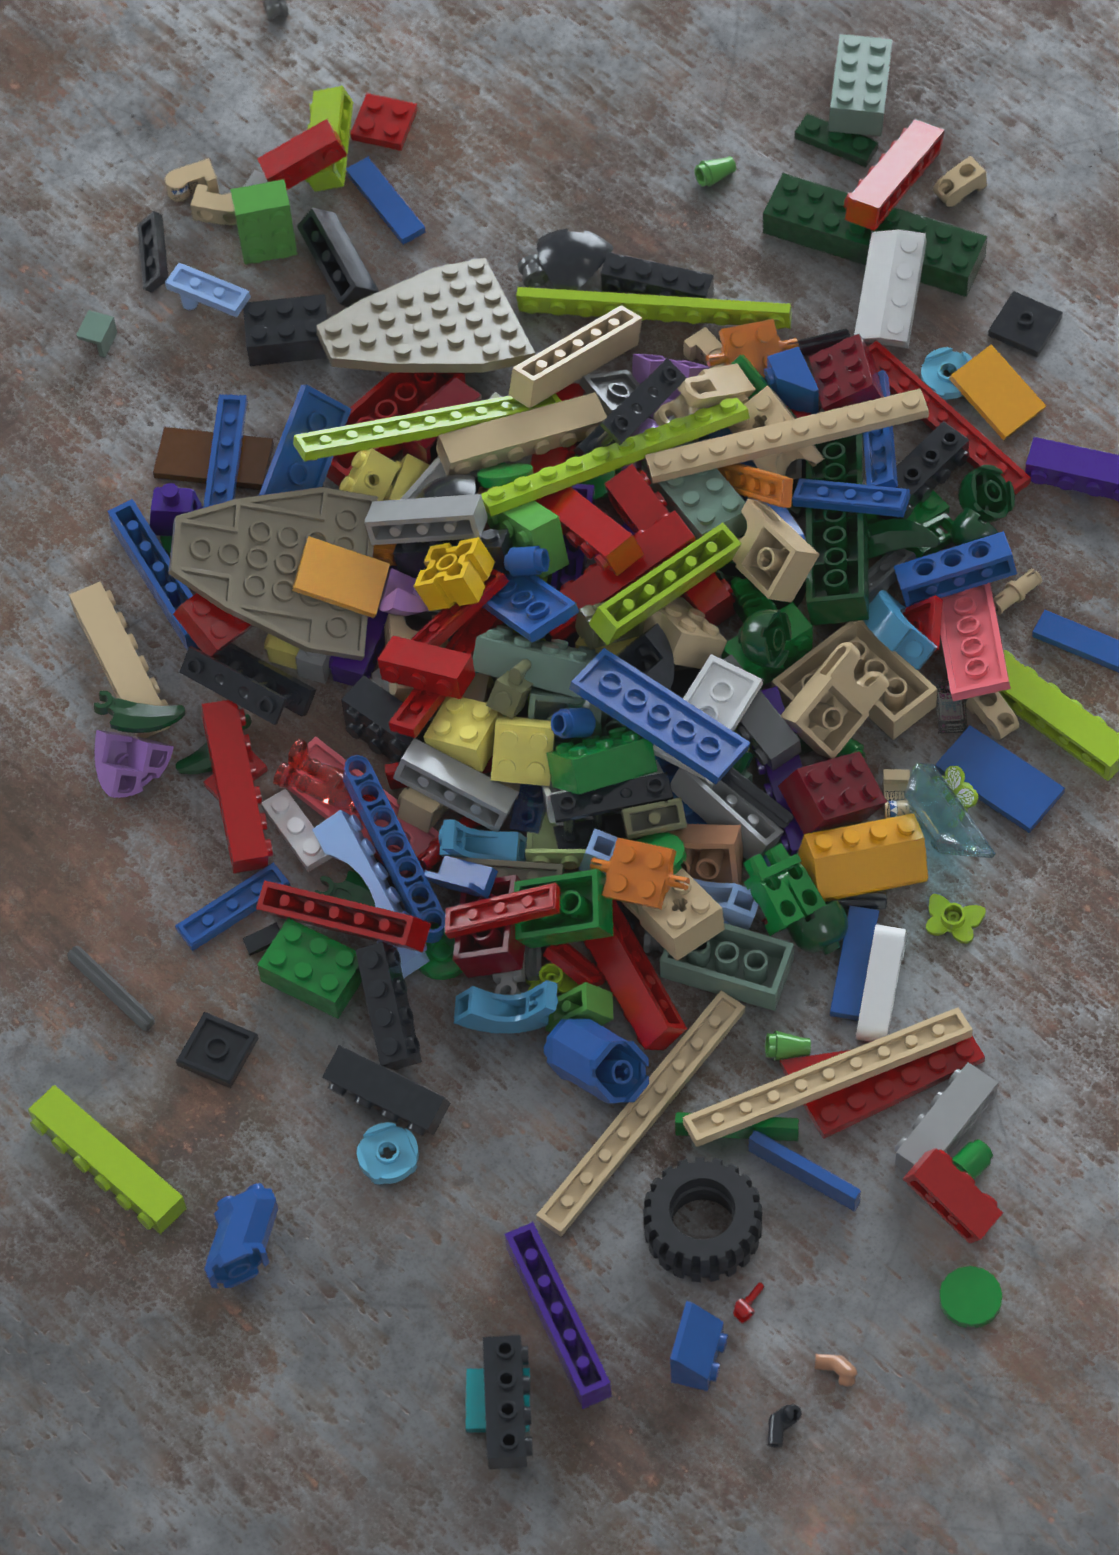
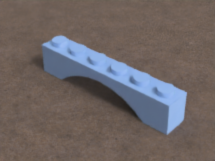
M339 810L312 829L325 854L349 864L361 875L370 889L376 907L409 915L406 911L402 910L399 904L401 897L394 887H390L386 879L389 877L388 872L380 862L376 861L373 855L376 853V850L367 838H364L361 832L363 825L354 814L349 815ZM426 944L423 953L397 947L401 957L400 965L403 978L429 962L425 953L427 950Z
M594 828L579 870H591L590 864H594L591 862L592 858L609 861L613 855L617 837ZM694 879L722 907L724 920L729 921L730 925L749 930L759 906L753 899L750 889L747 890L746 887L736 883H717Z

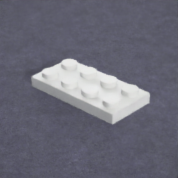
M711 654L683 699L734 731L763 685V681L761 678ZM656 745L653 746L656 756L702 779L705 778Z

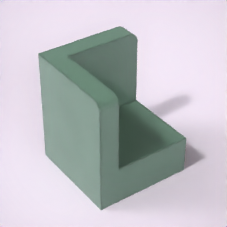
M88 310L77 332L79 340L97 344L99 356L106 357L117 335L114 317Z

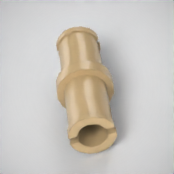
M1031 568L1016 581L1007 583L1005 589L994 597L995 609L998 610L996 614L1000 615L1015 602L1020 603L1024 600L1025 595L1042 583L1041 575Z

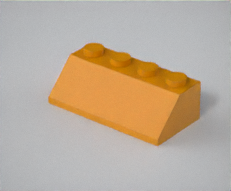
M914 813L804 834L798 850V855L802 860L801 865L808 872L824 902L927 882L928 880L925 837Z

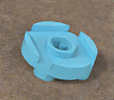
M949 347L936 349L926 356L921 367L920 378L943 400L960 398L963 396L962 393L949 380V377L944 376V370H948L950 373L955 372L970 361L972 357L964 351L961 353L955 352L953 348Z
M386 1122L372 1126L363 1134V1139L357 1147V1159L360 1169L373 1183L378 1185L396 1183L404 1180L417 1169L419 1158L418 1144L416 1138L408 1129L397 1127L395 1123ZM389 1147L390 1151L396 1150V1153L390 1159L382 1158L380 1155L383 1154L384 1148Z

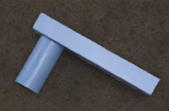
M182 263L177 264L165 282L166 289L180 294L182 305L187 310L195 309L198 306V302L237 318L251 298L248 290Z

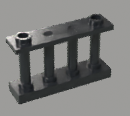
M667 358L573 451L580 457L598 447H606L614 443L621 445L687 377Z
M232 643L213 656H209L190 646L179 672L273 725L278 724L284 707L301 717L307 715L317 690Z
M667 772L626 780L582 794L564 792L550 795L556 823L563 822V825L553 827L557 848L587 849L594 828L626 839L621 814L604 816V814L673 799ZM593 817L591 820L575 822V819Z

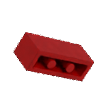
M325 119L257 159L267 181L272 182L284 179L286 190L348 155L339 135L329 120Z
M394 635L377 659L382 680L460 700L475 677L471 654Z
M934 1148L925 1152L903 1177V1180L969 1244L981 1240L1003 1214L997 1207L998 1203L989 1194L982 1193L975 1186L974 1179L966 1172L960 1171L953 1164L952 1158L943 1150Z

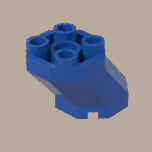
M561 1019L546 1037L544 1055L547 1057V1064L562 1080H569L605 1103L635 1102L649 1085V1075H646V1067H649V1058L634 1041L623 1039L591 1019Z
M262 1183L253 1184L245 1192L236 1196H226L217 1202L219 1209L214 1213L218 1228L204 1267L212 1288H218L217 1283H223L225 1288L237 1286L258 1275L257 1267L261 1263L264 1268L269 1264L266 1246L278 1212V1205L272 1189L264 1188Z

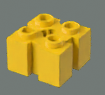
M479 537L461 540L458 546L454 547L450 543L430 546L424 560L427 569L420 570L413 587L429 611L450 608L456 602L459 606L478 603L485 588L484 582L489 578L495 561Z

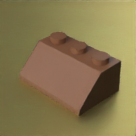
M687 824L685 829L666 832L678 836L683 841L687 858L686 861H683L681 867L693 879L741 885L743 862L741 825Z

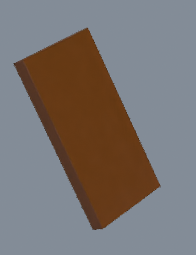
M164 427L153 470L154 478L206 484L214 432ZM243 435L236 487L261 490L270 464L274 446L273 438Z

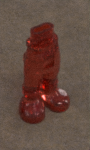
M298 738L290 749L288 763L284 761L279 765L273 779V784L279 788L296 787L297 791L302 794L305 793L338 809L351 810L352 813L356 814L358 811L344 785V770L321 763V761L315 758L312 760L308 755L309 747L307 742ZM296 770L303 771L307 773V775H301ZM311 777L317 778V779H319V780H321V781H323V782H325V783H321V782H318V781H316V780H313V779H311ZM369 794L362 797L368 802L376 800L373 795Z

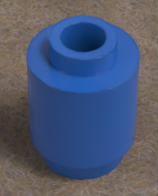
M539 546L512 547L504 557L505 569L513 577L541 575L542 572H547L549 569L548 551L545 548L541 549Z
M563 708L555 712L551 718V729L555 735H559L561 738L589 737L594 732L596 726V719L588 708Z

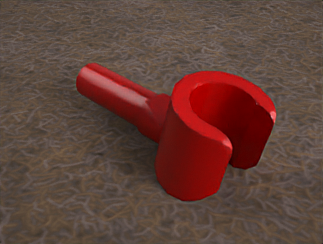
M759 1282L745 1299L741 1298L735 1303L733 1315L740 1323L747 1322L754 1315L755 1311L750 1305L765 1288L762 1283Z

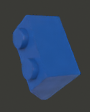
M799 346L767 356V368L764 369L766 381L788 408L809 412L811 415L817 414L819 389Z
M686 1301L670 1357L671 1382L708 1391L710 1382L717 1381L720 1363H717L716 1360L719 1352H725L728 1334L724 1333L723 1321L689 1301Z

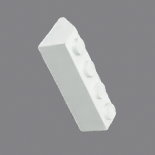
M905 230L872 232L854 335L859 333L864 342L874 343L877 340L882 345L902 348L909 347L927 242L925 233Z

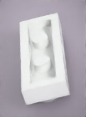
M286 788L262 802V810L308 872L333 858L324 853L312 830L314 828Z

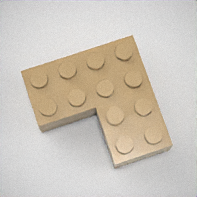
M863 620L847 622L771 681V688L778 686L784 709H786L833 650L841 643L851 642L860 652V659L854 669L856 682L867 672L871 671L881 672L889 681L885 692L869 710L868 713L870 715L868 717L892 740L934 709L937 701V688L896 651H891L870 631Z

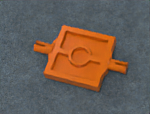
M774 319L721 329L719 331L722 343L721 353L706 355V361H709L707 363L708 367L719 364L726 366L730 365L739 355H744L765 379L764 369L767 368V356L798 347V343H796V338L781 341L777 335Z
M617 837L613 855L609 861L592 858L591 862L594 864H590L591 870L598 869L606 873L603 897L662 910L665 895L670 887L687 890L689 886L686 884H690L689 877L674 875L673 864L677 852L674 849Z

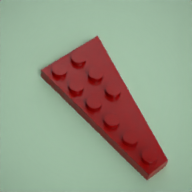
M972 1036L803 1104L820 1135L825 1139L950 1079L955 1070H962L968 1062L973 1066L985 1062V1055ZM849 1050L780 1060V1067L787 1076Z

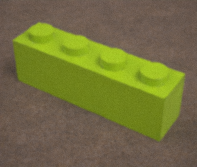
M343 85L313 92V101L310 103L311 118L307 130L328 119L339 135L348 155L353 100ZM347 156L305 181L310 184L314 192L343 187Z

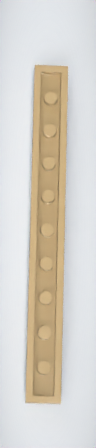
M920 388L645 455V460L652 483L654 484L929 417V409Z
M722 990L716 995L649 1077V1085L636 1101L629 1102L537 1213V1221L560 1237L563 1236L745 1013V1006Z
M959 1007L684 1116L683 1125L695 1146L699 1147L972 1037L973 1029Z

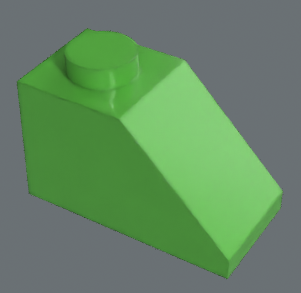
M585 982L558 996L556 1011L549 1014L548 1025L545 1026L546 1031L551 1032L561 1019H591L601 1026L612 1021V992Z

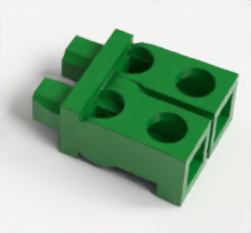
M782 843L765 852L771 864L770 867L767 866L761 854L753 856L743 863L750 876L743 883L747 890L750 889L753 899L760 905L768 921L765 928L769 936L786 929L791 924L811 915L814 911L826 905L808 872L800 864L802 860L798 853L790 857Z

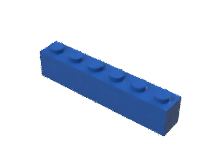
M131 499L107 511L114 534L187 651L190 646L198 649L197 644L173 615L179 606L193 595L186 585L168 574L170 558L134 500Z

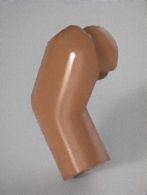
M816 1354L815 1369L835 1371L839 1374L838 1382L842 1386H853L855 1384V1376H857L856 1367L841 1355Z

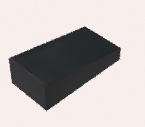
M277 922L242 938L249 956L269 948L280 931Z

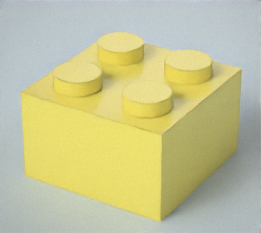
M447 696L424 735L425 744L479 772H483L493 754L496 720L498 715L503 716V714L486 706L487 703L465 697H462L460 700Z
M498 715L495 724L491 781L550 786L551 775L546 753L555 750L556 738L551 729V720L510 718Z

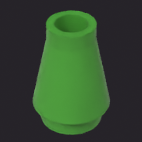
M730 156L722 159L700 161L699 165L695 166L694 169L696 180L701 186L711 187L730 173L735 172L736 163Z
M776 1030L774 1033H767L765 1040V1055L767 1058H773L774 1061L810 1056V1038H803Z

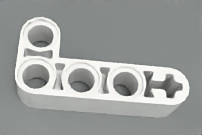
M878 924L875 926L856 1040L872 1042L889 1034L900 966L906 946V929Z

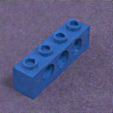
M1004 531L893 566L906 608L934 595L943 598L1017 574L1013 555Z

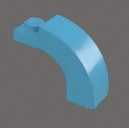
M881 590L869 604V620L863 621L891 651H896L915 669L919 670L937 649V646L903 616L902 613L906 608L885 590Z
M443 820V825H441L439 831V855L443 857L446 855L450 857L526 861L527 837L519 832L477 830L466 827L456 820Z
M546 980L527 992L513 995L496 994L472 986L456 996L454 1024L489 1033H521L542 1028L548 1025L549 1014L556 1011L558 1004L557 983Z

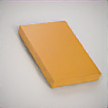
M992 344L949 377L954 386L1003 441L1046 407L1043 401Z
M308 536L292 591L374 618L378 611L390 563Z

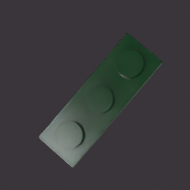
M806 113L795 130L794 139L863 167L868 166L878 150L879 142L860 134L828 131V121Z

